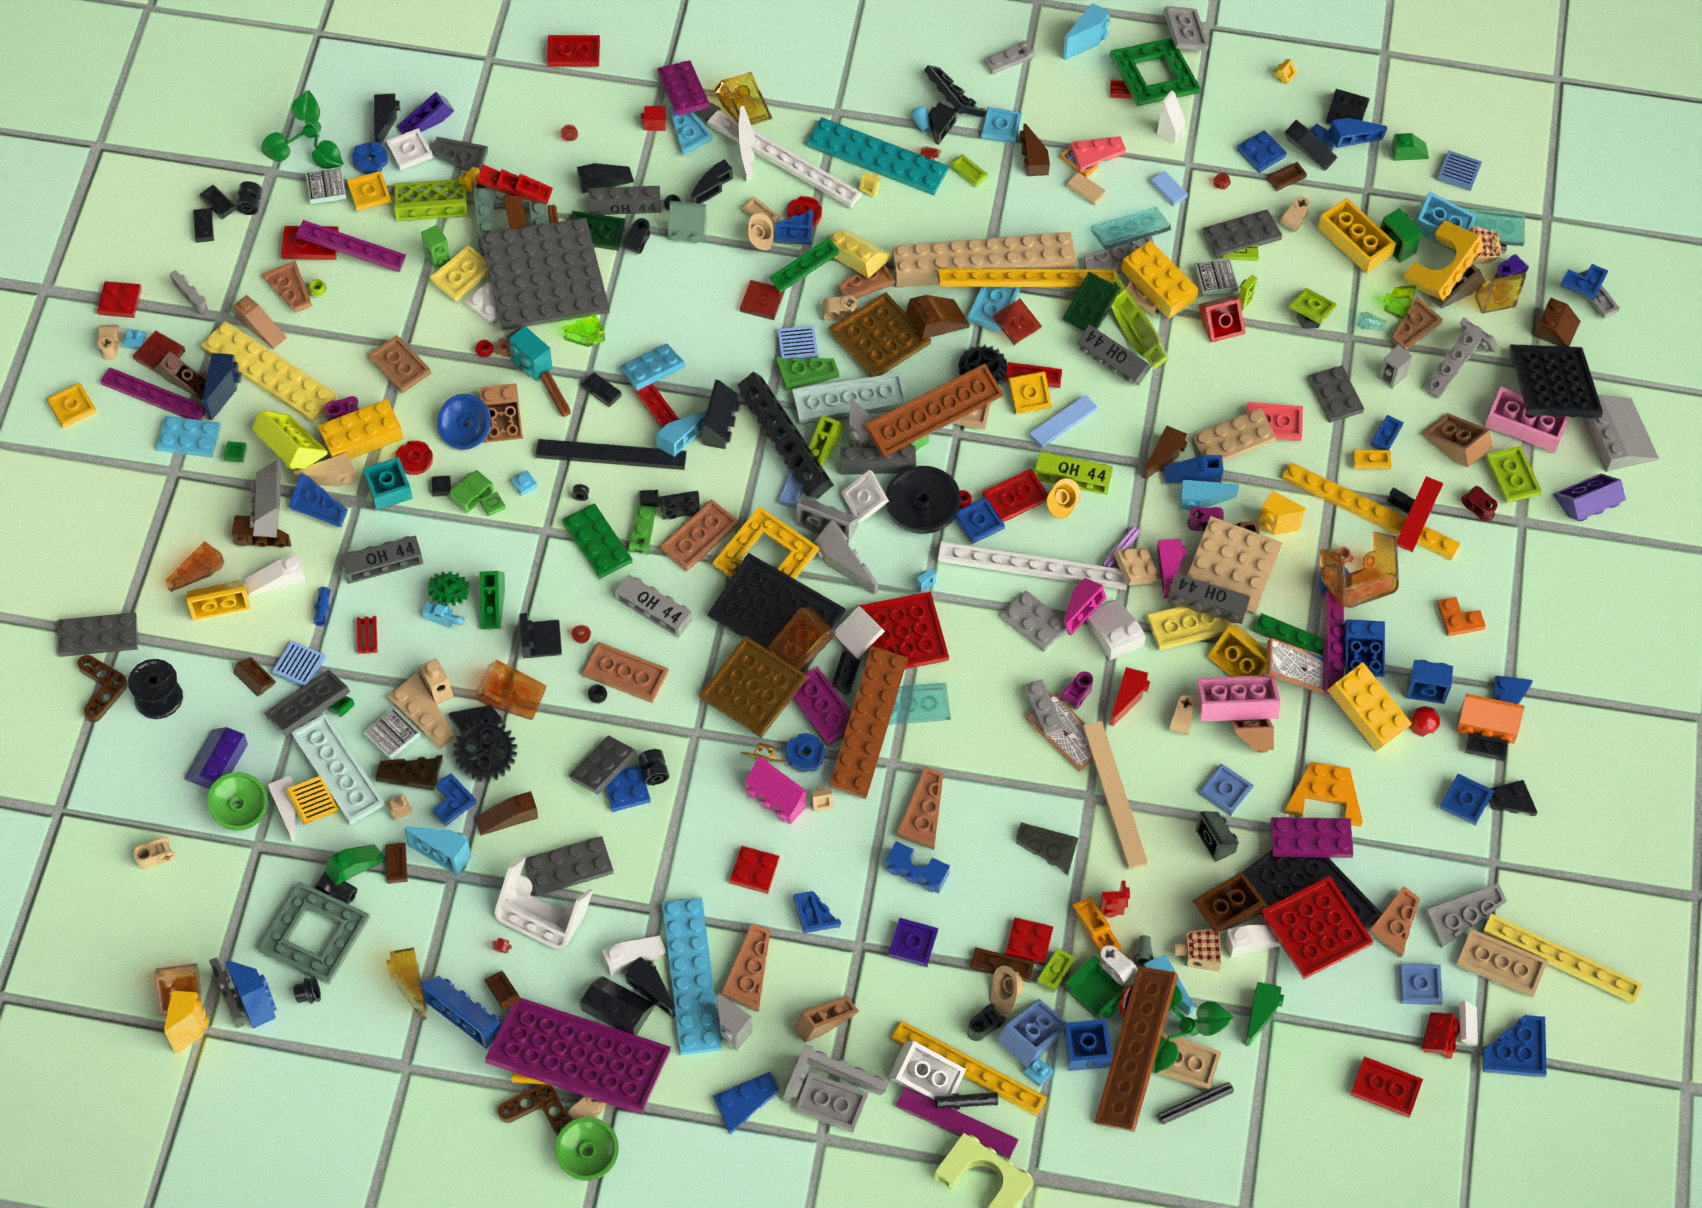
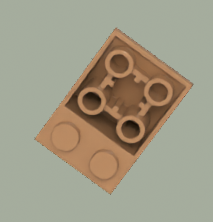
M517 383L479 387L481 400L488 407L491 416L490 430L485 438L486 443L523 439Z

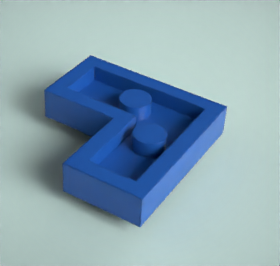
M1591 264L1586 276H1583L1568 269L1560 287L1594 301L1607 276L1608 270Z
M450 773L436 784L437 790L446 800L433 809V814L446 827L475 805L477 801L455 776Z

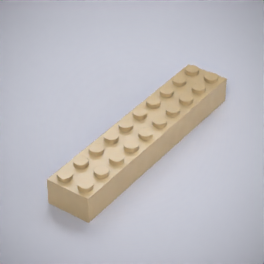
M1071 232L899 245L892 248L896 288L939 285L938 268L1075 269L1076 256Z

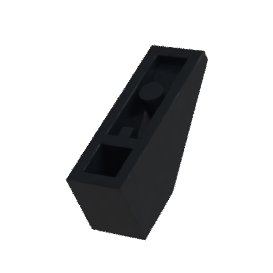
M395 93L374 94L375 142L382 144L397 119V111H400V100H396Z
M1295 120L1284 132L1289 142L1325 171L1338 158L1298 120Z
M592 163L577 167L578 182L582 194L588 193V188L615 187L634 182L629 166Z
M640 957L625 974L626 983L649 1001L655 1003L657 1007L670 1017L674 1018L675 1007L656 969V965L652 961H646Z

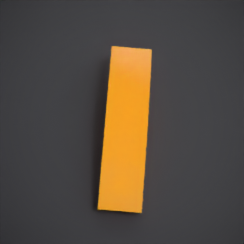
M1088 897L1073 904V908L1099 956L1101 957L1100 954L1103 947L1109 945L1116 947L1124 955L1120 943L1111 931L1110 924L1092 898Z

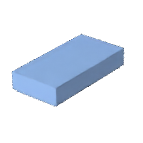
M1166 171L1151 179V184L1173 206L1187 198L1188 193Z
M790 471L778 504L796 509L803 492V485L794 478V472Z

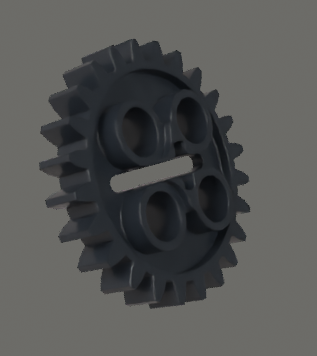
M481 718L480 724H477L475 720H473L472 727L466 724L465 728L467 731L460 729L461 736H456L455 738L459 743L453 744V748L458 750L453 751V756H459L455 759V763H461L459 770L466 769L465 776L471 773L472 780L479 776L480 782H482L483 777H486L487 781L490 782L491 776L498 780L499 773L505 776L504 769L511 770L509 764H515V760L512 757H517V752L512 750L517 749V744H512L516 738L509 737L512 732L511 730L505 732V724L499 727L498 720L495 724H492L491 718H489L487 723H484L483 718ZM489 733L493 738L491 740H484L482 735ZM496 740H500L499 743L492 745ZM468 745H474L477 749L473 752H470L466 749V747ZM482 748H484V749H488V748H489V752H488V753H487L486 751H483V752H482ZM502 749L505 753L498 756L494 753V750ZM480 760H486L488 762V765L486 767H481L478 764V762Z

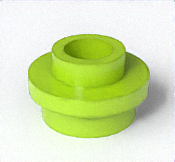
M320 279L312 280L308 286L309 293L315 297L322 296L327 289L326 284Z

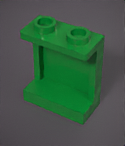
M1093 955L1066 981L1064 990L1097 1020H1103L1104 1018L1108 1019L1115 1012L1114 1008L1119 1005L1122 997L1120 995L1127 985L1123 988L1099 966L1100 960Z

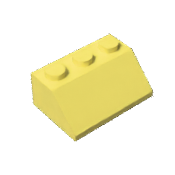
M838 230L830 237L840 252L834 258L867 278L871 277L893 257L891 253L855 232Z

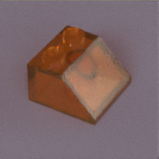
M198 963L156 969L154 981L160 1016L167 1015L172 990L196 992L199 999L202 1000Z

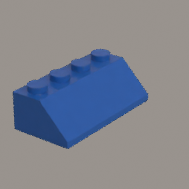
M226 961L225 964L252 1028L254 1029L276 1019L274 1011L277 1008L264 975L259 976L255 968Z
M437 976L420 985L425 1003L487 1049L495 1040L502 1026L501 1020L495 1014L490 1015L487 1013L485 1007L479 1002L474 1003L471 1001L470 996L463 990L458 991L454 988V984L449 979H442L440 976Z

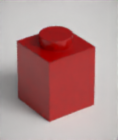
M644 106V113H641V124H644V131H666V106Z

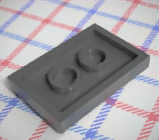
M1343 365L1308 376V381L1330 423L1364 413V407Z
M608 735L569 777L571 781L598 795L636 757L637 752L632 747Z

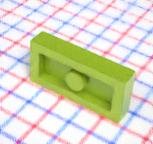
M1251 275L1247 280L1244 279L1239 286L1241 290L1237 298L1240 299L1242 310L1254 298L1258 279L1254 275Z
M1057 948L1037 979V983L1055 993L1075 962V957Z

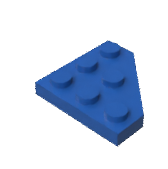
M1524 1015L1516 1024L1499 1036L1495 1042L1485 1048L1483 1051V1072L1545 1077L1547 1075L1545 1017Z

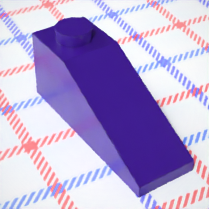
M435 92L398 125V128L402 134L418 128L420 132H423L442 123L455 110L445 97Z

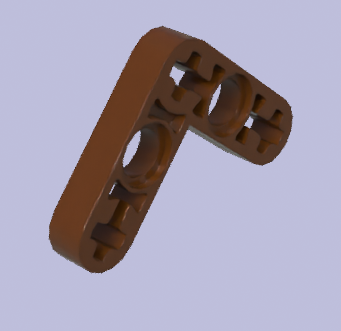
M83 655L77 662L80 672L103 685L84 708L87 720L97 722L102 719L126 690L128 683L122 673L91 655ZM90 662L92 668L87 665L84 667L83 664H88ZM102 670L108 672L105 677L97 676L98 672ZM114 681H116V682H120V681H121L122 684H116V685H115V684H114ZM102 695H111L108 701L101 700ZM95 710H97V713H96V714H95V713L90 714V711H95Z
M548 1084L536 1086L502 1103L498 1108L499 1119L504 1123L514 1122L542 1108L557 1137L561 1132L558 1121L562 1120L564 1127L571 1122L554 1088ZM542 1091L549 1092V1097L542 1096ZM534 1094H536V1097L538 1098V1103H536L535 1097L533 1096ZM526 1098L532 1100V1105L528 1108L521 1106L522 1100ZM517 1103L520 1112H517V1109H515L514 1104ZM558 1107L560 1113L557 1116H551L549 1114L550 1108ZM505 1109H508L509 1111H511V1115H510V1116H507V1114H504V1110H505Z

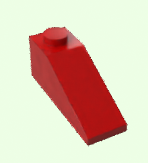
M1128 667L1125 668L1111 716V726H1114L1142 699L1144 692H1148L1150 681L1147 680V672Z

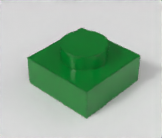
M227 441L224 454L225 461L244 462L247 444Z
M344 696L327 709L343 717L355 703L352 698Z

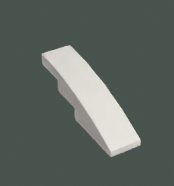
M741 106L738 128L739 151L746 181L753 180V170L750 163L754 162V153L751 145L755 144V135L745 107Z

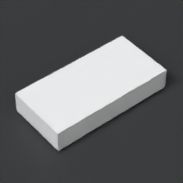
M1467 1001L1459 1002L1460 1040L1471 1047L1477 1046V1007Z

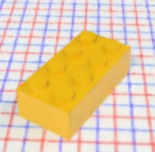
M1345 198L1320 216L1318 229L1366 274L1393 256L1396 243L1348 198Z
M1151 240L1123 259L1121 271L1168 319L1196 301L1199 289Z
M388 399L318 425L320 438L330 458L347 452L351 460L403 440L402 428Z
M1363 662L1327 690L1375 751H1378L1412 724Z

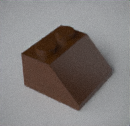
M1550 297L1534 337L1557 346H1570L1581 321L1567 303Z

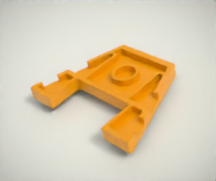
M1311 761L1286 806L1284 814L1302 817L1305 799L1345 805L1344 818H1351L1352 826L1361 827L1363 820L1350 768Z

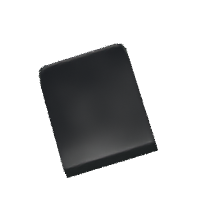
M658 490L639 491L640 505L659 507Z

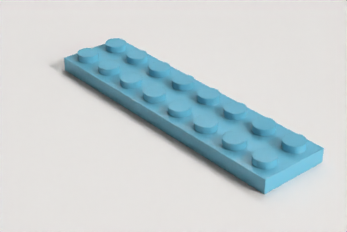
M702 897L662 902L680 1054L682 1056L722 1051Z

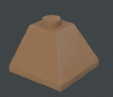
M1270 719L1229 721L1234 732L1254 751L1266 753L1268 750H1274V726Z

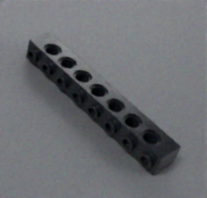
M753 371L737 385L741 391L739 392L740 396L749 403L748 408L753 414L757 415V422L760 426L767 430V437L772 442L774 441L776 444L775 449L785 458L784 463L793 470L794 478L803 485V492L808 497L820 498L834 486L833 482L764 378Z

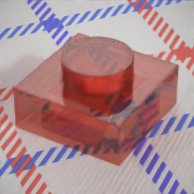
M923 146L920 155H925L926 159L935 160V158L940 157L941 149Z

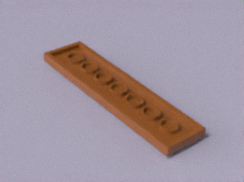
M983 364L865 424L864 428L882 458H885L994 402L1004 394L986 364Z
M871 646L828 787L866 799L908 661L907 657Z
M1138 967L1094 1123L1097 1125L1135 1132L1178 979L1176 972Z

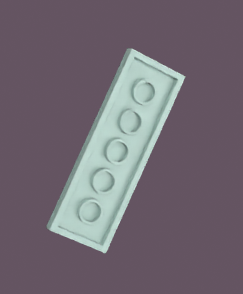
M901 372L792 389L799 424L820 421L822 415L831 419L850 416V401L852 399L868 413L896 409L908 403Z
M326 713L291 733L317 775L321 776L332 798L350 825L385 806L383 799Z

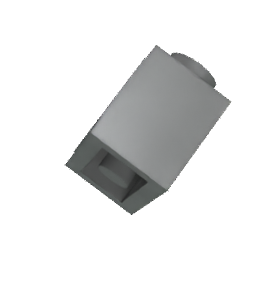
M1398 345L1384 357L1378 378L1393 389L1407 376L1413 356L1408 350Z

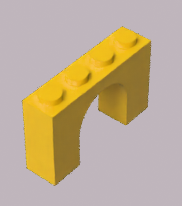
M1446 220L1437 229L1435 236L1439 244L1456 251L1454 261L1446 268L1440 270H1431L1413 262L1404 275L1409 286L1441 301H1444L1450 295L1454 285L1461 280L1462 274L1471 266L1473 259L1482 251L1484 246L1480 235Z

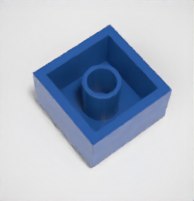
M1423 659L1414 660L1408 676L1406 698L1445 704L1452 686L1453 666L1446 663L1428 662Z
M1106 1019L1065 1023L1064 1037L1069 1071L1110 1067L1112 1055Z

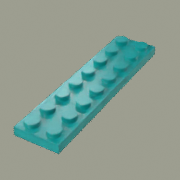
M823 117L820 118L806 142V147L934 196L949 171V166Z

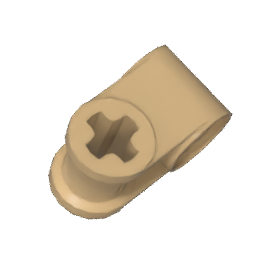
M1304 196L1297 197L1290 208L1284 213L1280 223L1297 232L1308 214L1309 199Z
M851 295L827 297L822 302L824 318L827 321L844 319L850 315L849 310H851V314L858 310L856 307L857 299Z
M100 325L98 328L97 345L101 349L102 358L112 360L118 354L120 327L119 325Z
M1183 695L1178 699L1169 730L1189 734L1195 707L1193 697Z
M162 836L137 846L134 849L137 866L141 869H149L174 859L175 852L170 848L169 838ZM143 855H148L146 858H140Z
M584 1096L571 1107L567 1115L572 1120L582 1117L596 1118L604 1111L606 1103L601 1101L598 1103V1100L593 1102L594 1099Z

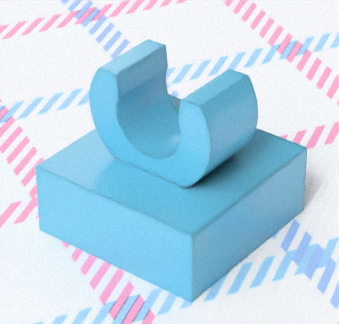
M128 328L123 342L124 348L142 350L147 338L146 331Z
M1039 1058L1024 1071V1075L1039 1087L1053 1073V1069Z

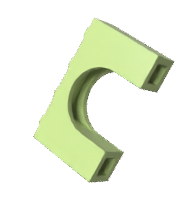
M963 1133L937 1168L934 1177L935 1180L952 1191L967 1170L976 1166L992 1169L1000 1177L1002 1188L988 1208H1018L1031 1190L1034 1181L1029 1173L1024 1170H1018L1010 1160L1002 1159L994 1149L984 1147L973 1135L968 1136Z

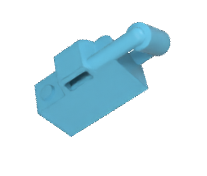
M427 602L422 611L424 619L449 628L453 622L455 624L465 623L464 617L454 616L453 610L443 603L435 605Z

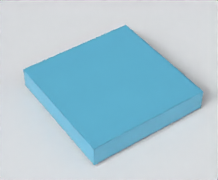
M987 107L981 138L1016 144L1022 112Z

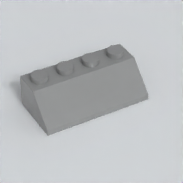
M279 459L257 471L256 479L251 482V491H254L251 492V503L254 504H251L250 515H253L250 517V528H253V536L275 538L277 536L281 460Z

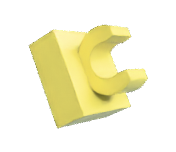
M865 172L861 177L859 190L875 197L878 193L881 179L874 173L870 175Z

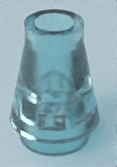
M1367 311L1360 313L1358 326L1362 329L1384 330L1386 325L1385 319H1381Z

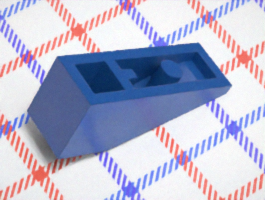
M1345 118L1333 120L1328 133L1335 147L1339 148L1383 140L1388 128L1385 125Z

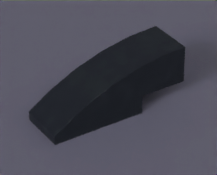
M725 159L714 165L699 180L691 194V203L702 204L720 194L722 192V185L733 179V169Z

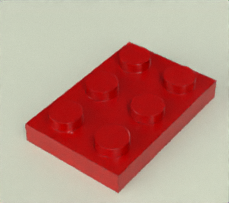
M548 35L547 67H599L600 35Z
M284 226L281 250L282 259L336 260L337 251L296 238L300 226ZM323 226L339 232L338 226Z
M1029 469L984 490L982 496L987 498L1002 522H1006L1047 502L1048 492L1032 469Z
M1364 1056L1350 1095L1410 1118L1423 1079Z

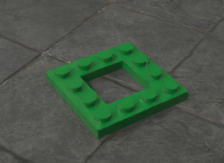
M1172 38L1110 51V57L1137 106L1163 101L1171 90L1175 92L1176 98L1200 93L1201 88L1180 50L1175 48ZM1163 58L1175 80L1147 85L1136 64Z

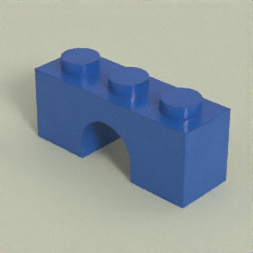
M896 841L885 860V869L892 875L904 877L909 883H917L923 886L929 892L940 893L949 876L950 865L931 858L929 864L925 867H917L911 862L914 849Z

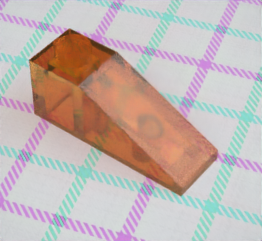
M204 541L165 580L168 590L173 592L212 576L224 564L222 553Z

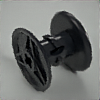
M149 659L137 664L130 672L128 688L135 698V706L139 713L147 718L162 719L174 714L179 709L183 701V690L177 682V672L171 664L165 660Z

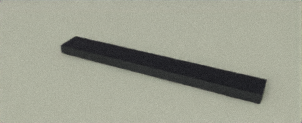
M538 439L536 458L678 470H685L687 451L683 450L673 457L658 448Z

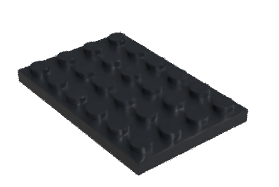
M1510 344L1509 353L1528 415L1602 418V406L1582 347Z
M748 553L707 616L742 638L747 636L793 667L806 673L846 612V608Z
M1270 850L1243 871L1244 875L1268 906L1330 876L1365 929L1382 915L1378 908L1330 858L1272 857V850Z

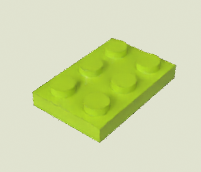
M1522 446L1486 454L1485 459L1506 504L1541 495V487Z

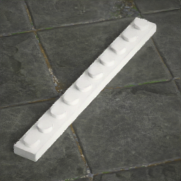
M717 110L708 120V126L739 143V122ZM753 130L755 144H752L751 147L756 154L850 208L861 198L860 191Z
M941 542L938 562L1080 583L1084 578H1088L1103 585V587L1120 590L1127 589L1121 570L1117 568Z

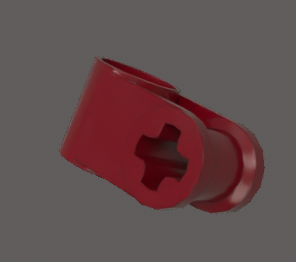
M1474 486L1461 497L1463 505L1481 520L1487 522L1495 517V510L1498 506L1497 501L1489 496L1481 487Z

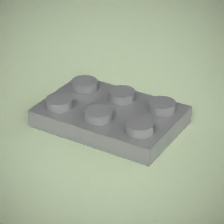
M1165 6L1163 12L1175 48L1207 51L1209 45L1197 9Z
M1027 590L1001 613L1000 617L1043 652L1066 631L1064 619Z
M809 1073L795 1112L854 1133L868 1098V1093Z

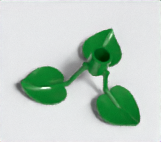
M307 90L292 103V113L295 118L300 121L305 120V124H307L304 126L303 131L288 141H285L282 133H271L263 140L261 150L270 159L281 162L290 155V147L287 144L303 135L308 138L315 137L314 147L316 149L311 154L313 161L325 169L341 167L344 163L336 144L330 140H323L318 144V138L320 137L318 133L321 131V124L318 122L320 109L310 90Z
M1176 985L1168 1012L1172 1009L1182 1019L1179 1024L1182 1032L1168 1036L1166 1039L1161 1036L1152 1072L1157 1074L1171 1067L1177 1061L1179 1055L1178 1047L1170 1040L1186 1037L1187 1034L1190 1036L1198 1034L1203 1036L1215 1035L1232 1021L1233 1016L1220 1004L1213 1001H1206L1198 1007L1196 1011L1198 1019L1184 1016L1175 1008V1006L1180 1005L1183 1001L1182 991Z

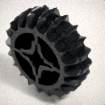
M977 344L976 348L970 346L969 351L965 350L960 357L958 363L959 375L961 376L986 364L997 384L1001 385L1002 380L1006 378L1007 360L1004 359V353H1000L999 348L993 350V345L989 348L986 344L983 347Z

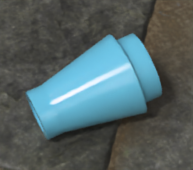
M924 106L914 108L911 111V117L922 133L929 132L932 128L930 126L928 110Z

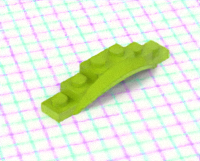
M1116 277L1110 282L1121 288L1111 306L1115 317L1134 349L1143 358L1147 359L1153 369H1156L1168 360L1169 357L1164 351V346L1158 338L1159 335L1145 312L1138 306L1122 281Z

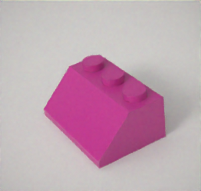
M759 757L745 780V792L749 797L759 800L765 809L776 813V816L781 821H786L791 825L806 808V790L765 759Z

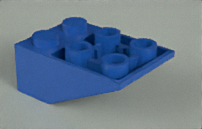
M1346 619L1344 623L1345 675L1363 662L1374 677H1385V621Z

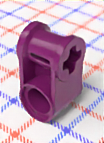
M350 396L345 399L328 402L325 406L327 422L359 410L358 398Z
M1220 507L1193 508L1190 511V518L1187 522L1189 529L1192 531H1205L1211 516L1224 521L1223 509Z
M1087 671L1077 674L1070 685L1065 688L1060 699L1073 705L1075 710L1079 709L1092 691V674ZM1080 682H1087L1088 685H1082Z

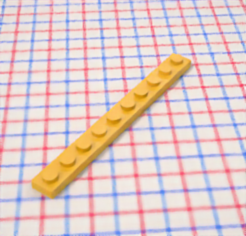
M938 268L937 275L939 286L1080 287L1088 272L1108 282L1117 277L1116 269Z
M1290 462L1282 476V480L1394 534L1400 535L1407 517L1293 462ZM1425 526L1417 545L1452 561L1460 546V542Z

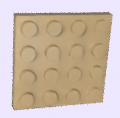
M1211 516L1187 577L1250 596L1247 611L1255 614L1283 542Z

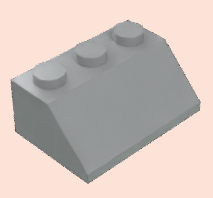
M805 498L798 502L797 526L821 534L826 526L834 520L847 536L848 540L846 542L849 545L858 527L857 517L851 513L839 511L833 506L821 504L814 499Z

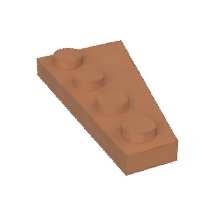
M927 767L924 768L897 832V837L934 850L943 773Z
M752 923L721 995L728 1000L758 1012L770 931Z

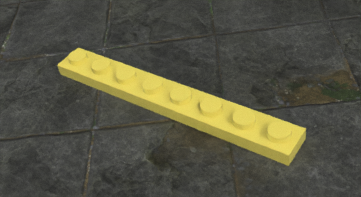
M1492 913L1482 932L1492 938L1548 960L1547 964L1633 1004L1643 985Z

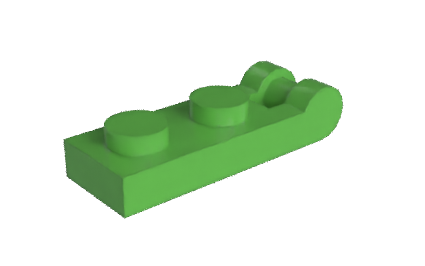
M637 505L629 552L642 551V553H649L656 507Z

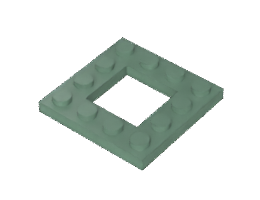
M474 188L479 253L484 256L480 234L496 232L494 207L505 206L503 196L512 195L491 188ZM522 199L523 205H529L531 226L549 224L547 204Z
M298 882L257 949L258 952L311 977L314 976L316 979L330 985L370 919V914ZM307 910L340 924L321 956L288 941Z

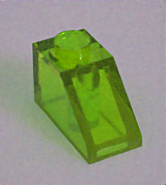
M1417 286L1394 287L1392 292L1387 293L1383 300V303H1385L1383 311L1403 320L1411 307Z
M596 314L562 327L563 338L569 342L590 347L605 341V332Z

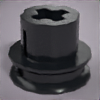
M314 976L310 979L305 978L301 984L294 985L293 992L298 1003L308 1001L310 1004H313L315 1001H321L319 983Z

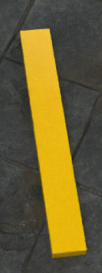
M902 1020L891 1036V1040L902 1046L905 1041H915L966 1069L963 1075L964 1079L991 1093L997 1092L1000 1098L1036 1117L1047 1099L1046 1096Z

